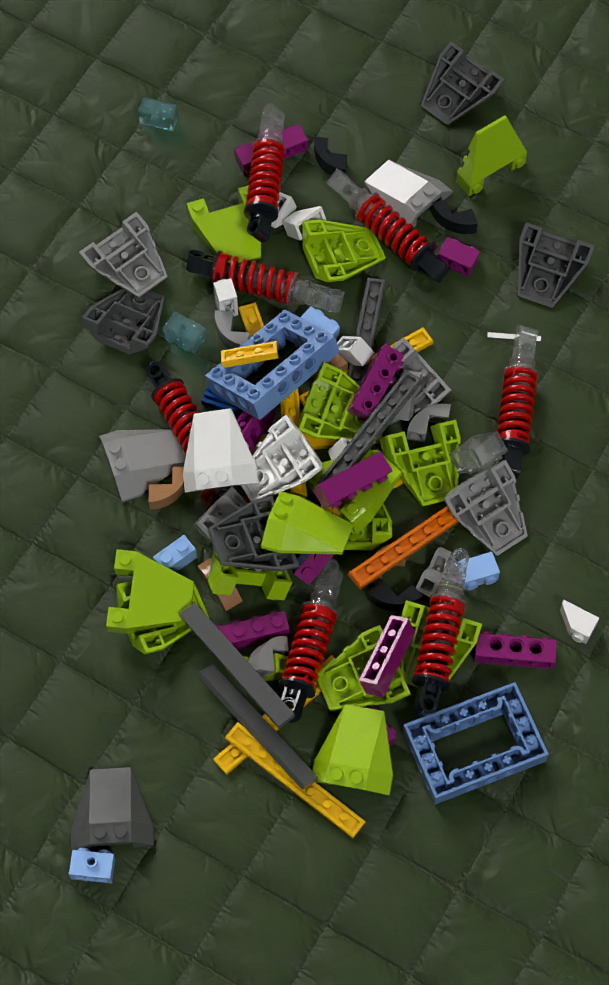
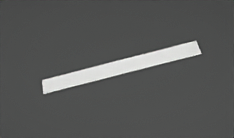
M488 332L487 337L541 341V336Z

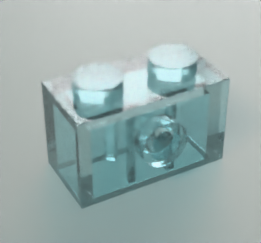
M143 97L138 110L139 122L173 131L178 119L177 105Z
M176 311L163 327L165 339L171 343L175 342L185 351L196 353L207 338L205 327Z

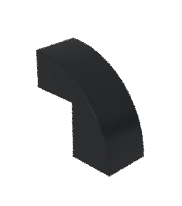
M314 137V156L318 165L331 176L346 179L348 155L327 153L328 138Z
M446 199L432 202L431 213L442 227L459 234L477 233L478 222L473 209L451 214Z
M383 580L367 591V599L372 604L388 611H403L406 600L421 604L423 595L413 584L399 596Z

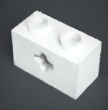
M221 279L214 282V296L218 311L233 312V316H237L238 302L232 279Z

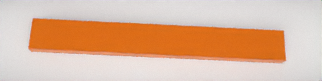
M446 506L351 570L348 576L361 590L452 528L459 521L452 516Z

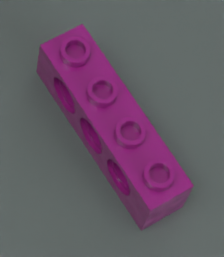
M273 410L261 420L245 411L238 417L237 422L241 428L244 440L247 441L250 453L275 417Z
M481 632L475 644L474 662L554 669L557 640H552L549 637L536 639L528 635L514 637L507 633L492 635L490 632ZM498 645L500 650L495 651L490 646ZM518 647L520 651L513 652L510 648ZM535 648L538 649L540 653L533 654L530 650Z

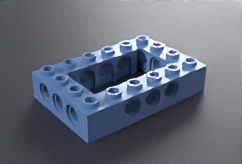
M283 310L240 347L276 341L279 351L286 346V340L294 343V346H299L300 348L256 385L248 382L245 378L253 371L256 372L257 368L265 361L223 368L222 364L219 363L205 375L210 391L261 420L321 368L323 362L328 363L340 352L335 335L287 310Z
M516 682L403 725V734L434 805L544 763L549 755ZM503 715L517 746H513L509 751L501 754H493L490 758L478 763L475 761L472 765L459 770L456 768L446 778L442 769L443 763L442 761L439 762L435 752V745L431 742Z

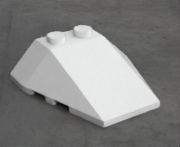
M231 408L195 413L193 415L183 469L185 493L259 483L257 463L250 453L247 441L244 440L241 428Z
M287 415L270 427L268 430L269 434L263 442L260 441L258 443V449L252 455L257 463L259 483L241 485L251 502L255 499L275 495L280 491L304 483L322 470V462L306 437Z

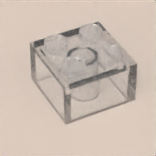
M496 431L473 435L449 455L459 474H472L477 471L483 473L489 470L490 465L500 461L503 458L502 455L508 450L499 432Z

